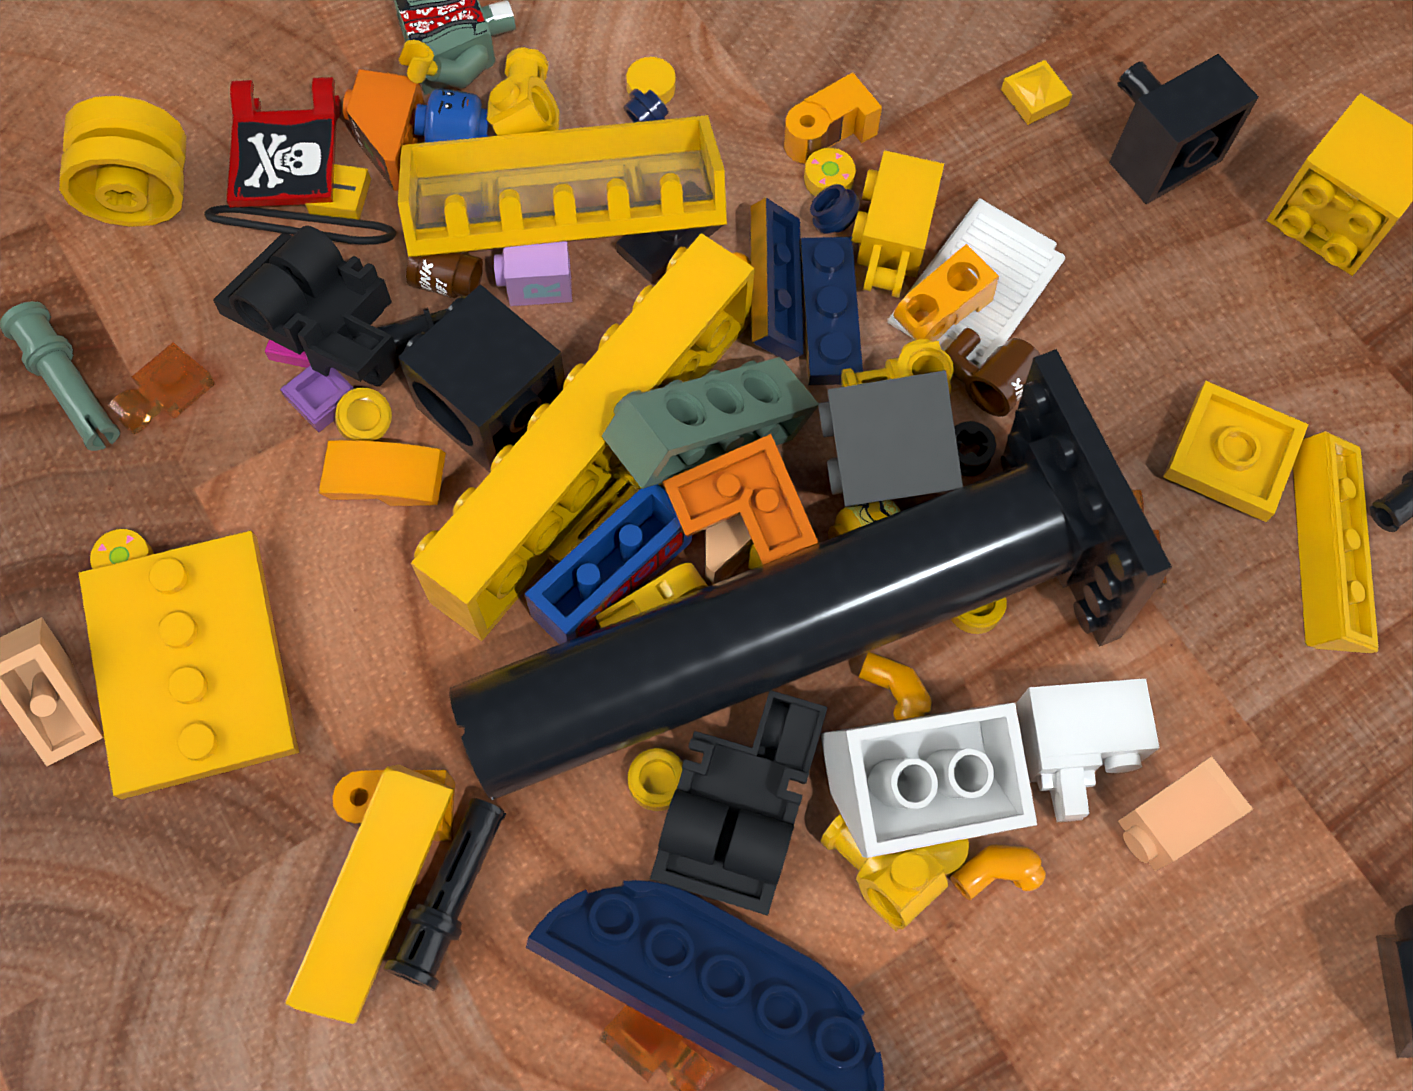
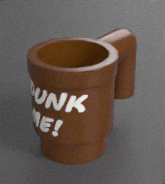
M446 219L440 220L437 224H446ZM469 251L409 257L406 269L407 285L451 298L468 296L480 285L483 273L482 258L469 255Z
M964 328L945 349V352L953 362V376L965 383L969 397L979 408L993 416H1006L1022 396L1023 385L1026 383L1033 358L1040 354L1027 341L1012 338L1005 345L997 347L979 367L968 360L967 357L981 342V339L974 330Z

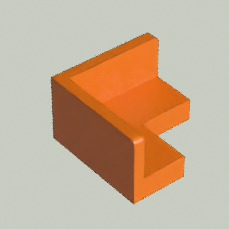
M771 434L662 481L687 537L741 514L763 565L818 544V540Z

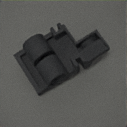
M305 225L301 227L293 236L282 233L213 299L219 313L226 318L299 355L305 351L312 369L326 377L329 375L330 369L334 368L360 382L364 380L373 386H381L400 365L393 336L371 325L384 312V309L392 303L385 280L378 277L374 265L367 263L363 267L360 258L353 256L348 262L344 261L339 249L331 239L312 226Z
M770 690L753 748L694 731L688 748L692 751L703 753L702 762L699 764L684 759L678 787L672 797L658 845L659 850L650 879L768 916L803 797L801 794L787 790L789 780L801 784L807 783L828 707Z

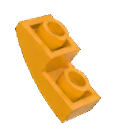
M353 440L328 441L319 494L330 500L378 499L389 506L438 505L446 452L437 448L402 443Z

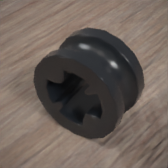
M966 421L954 426L961 475L966 477L976 476L984 472L995 454L996 440L994 434L988 427L975 421ZM975 442L980 447L977 455L970 452L964 456L959 452L962 443L968 446Z

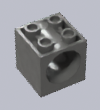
M946 370L827 389L829 402L819 403L823 437H835L838 456L827 460L832 495L843 493L845 506L950 491L963 487Z

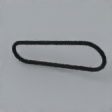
M228 205L210 207L204 212L205 217L215 223L294 235L300 228L215 214L242 213L369 228L387 233L380 236L360 237L321 231L331 241L349 244L373 245L387 243L396 236V231L393 227L384 223L257 207L229 208Z

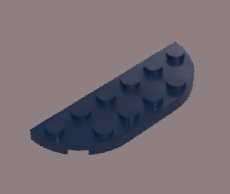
M640 880L623 881L622 886L601 889L591 893L584 890L561 902L537 924L528 937L526 948L779 1091H884V1070L881 1052H876L870 1033L862 1019L865 1012L848 988L835 975L811 958L685 890L667 884Z

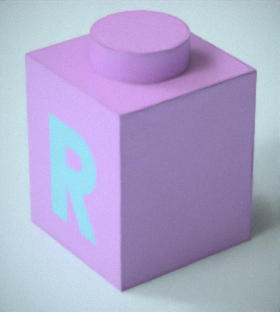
M568 241L504 247L503 254L494 255L497 287L506 286L510 306L572 302Z

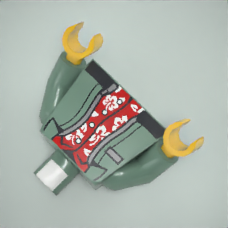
M393 0L399 25L406 42L398 61L401 65L409 66L407 70L408 78L414 83L421 84L424 95L432 93L435 89H442L447 86L461 89L469 86L484 70L492 67L496 62L491 36L516 30L514 15L508 0L482 7L479 0Z

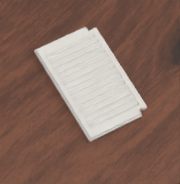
M979 198L910 291L965 244L999 275L994 300L978 313L974 310L958 324H953L937 340L939 341L940 348L945 351L964 328L974 330L979 335L981 342L968 355L967 359L980 367L997 347L1003 346L1062 265L1065 256L1054 250L1057 246L1056 242ZM968 268V270L978 279L976 273L970 268ZM893 312L888 318L887 323L912 337L894 318Z

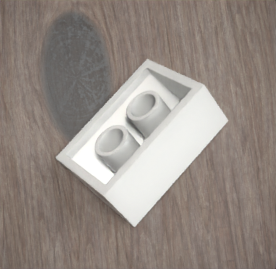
M1015 703L980 706L820 733L830 794L862 857L880 856L1037 825Z

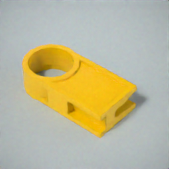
M692 563L678 565L595 616L597 628L600 629L708 586Z

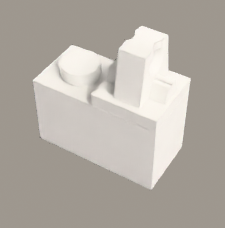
M1146 678L1029 687L1016 703L1029 782H1038L1040 791L1050 790L1057 822L1079 821L1089 815L1086 788L1095 786L1094 771L1100 766L1104 765L1107 773L1134 771L1142 767L1141 762L1160 748Z

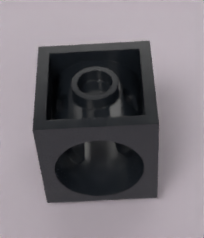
M481 284L468 296H461L452 302L446 310L444 317L427 332L415 335L407 343L404 352L398 357L417 409L489 473L491 472L492 462L497 454L509 444L514 446L526 433L529 420L534 412L544 403L550 405L563 391L565 382L561 351Z

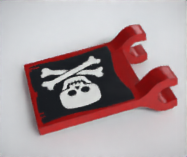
M319 77L312 79L313 109L261 111L260 99L253 98L254 84L252 80L231 81L230 99L233 122L227 188L229 208L333 202L337 119L341 114V100L339 95H335L334 78Z

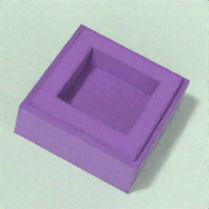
M310 365L280 390L284 398L319 433L335 420V410L343 395L355 388L336 369L331 368L329 375L326 377L314 371Z

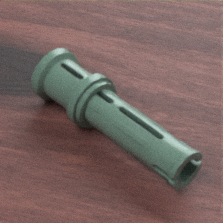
M30 301L12 307L1 318L0 329L5 337L16 341L23 352L21 360L27 371L37 376H42L83 439L84 445L88 450L97 451L106 448L96 432L97 428L101 433H104L110 444H113L119 438L120 431L113 424L72 363V346L68 339L57 335L50 325L51 316L46 306L40 302Z

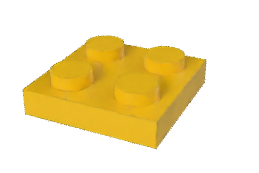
M1205 381L1197 393L1163 478L1267 522L1276 512L1309 424Z

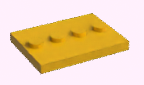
M252 531L79 572L113 796L119 799H126L299 753L258 540Z

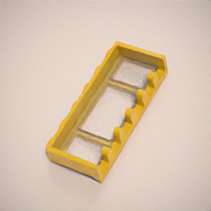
M708 115L407 144L401 147L398 207L408 257L727 225L725 169Z

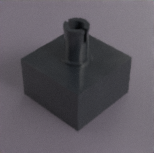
M1219 53L1163 85L1147 69L1143 61L1137 62L1119 78L1120 82L1117 83L1118 87L1124 90L1133 100L1135 106L1109 163L1147 205L1223 161L1259 96Z

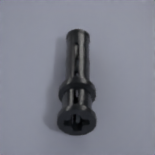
M477 798L470 799L469 807L444 857V861L424 904H417L415 909L410 910L407 919L411 922V925L395 959H388L383 968L385 971L405 981L431 991H436L440 983L435 976L451 941L459 940L462 930L460 928L462 923L458 921V917L482 868L498 828L506 817V813L501 808Z

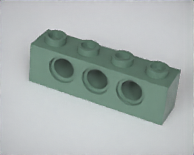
M781 357L758 363L756 361H749L741 367L724 372L714 370L701 378L686 382L675 380L659 389L647 392L636 390L627 394L616 404L614 408L615 416L602 437L639 486L644 489L662 483L664 480L769 434L772 435L776 445L791 441L817 409L819 403Z

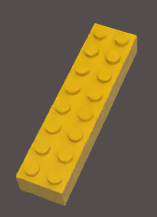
M702 233L688 249L681 247L675 252L668 263L666 274L655 286L648 285L640 292L634 302L632 312L621 325L615 323L608 328L600 340L598 351L586 364L579 363L571 370L564 382L563 391L550 405L544 403L534 412L529 420L526 433L514 446L511 444L505 446L497 454L492 462L491 472L477 488H468L457 500L453 508V516L439 531L433 530L429 532L418 544L414 553L415 559L411 562V565L429 603L480 641L484 640L549 563L550 559L547 554L563 540L585 513L616 482L614 477L616 468L622 462L602 437L615 416L614 408L624 396L636 390L647 392L665 387L675 380L686 382L705 376L750 324L755 271L753 266Z

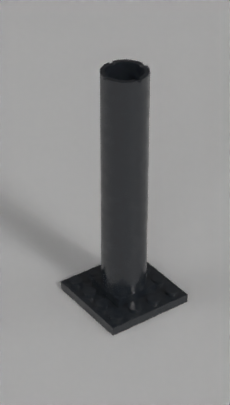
M1057 349L1033 358L1026 383L1023 385V393L1018 409L1015 411L1012 428L1008 434L1007 444L1003 456H1001L1003 472L450 687L449 697L456 725L465 730L461 739L474 772L487 796L495 800L1053 578H1057L1063 588L1070 587L1076 599L1073 607L1081 628L1087 634L1092 632L1099 647L1122 637L1172 566Z

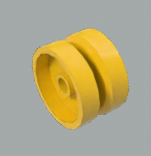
M99 96L76 103L65 116L64 153L61 159L59 191L70 206L85 216L104 223L136 227L152 226L170 220L181 210L184 191V174L182 171L185 163L187 136L180 122L168 112L143 100L123 96Z

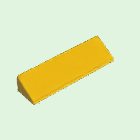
M1324 431L1303 439L1293 464L1305 643L1307 646L1316 649L1374 653L1378 652L1379 646L1361 448Z
M400 764L385 768L289 992L286 1005L299 1011L350 1024L357 1022L453 795L454 788Z

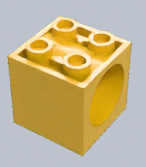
M1360 93L1305 160L1266 221L1280 229L1286 236L1294 238L1322 256L1328 263L1339 267L1353 276L1413 201V125Z

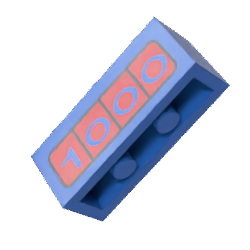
M658 484L644 489L641 488L525 593L531 617L558 644L598 630L595 618L597 614L645 586L692 542V535L689 537L685 536L667 492Z

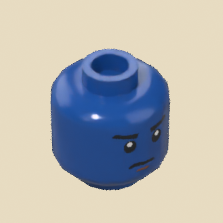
M441 88L435 89L430 94L427 105L417 104L414 134L424 136V143L488 137V109L482 108L481 99L476 94Z

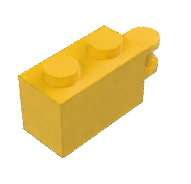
M884 150L879 171L868 170L862 200L871 201L868 213L858 211L851 239L852 242L861 244L857 264L868 266L863 290L871 292L872 287L892 291L891 296L899 298L904 276L917 277L926 246L944 163Z

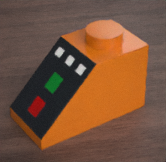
M359 69L353 89H347L344 95V118L350 120L358 145L394 191H398L401 147L407 144H417L419 138L418 135L414 134L417 104L425 105L420 83L412 82L408 76Z

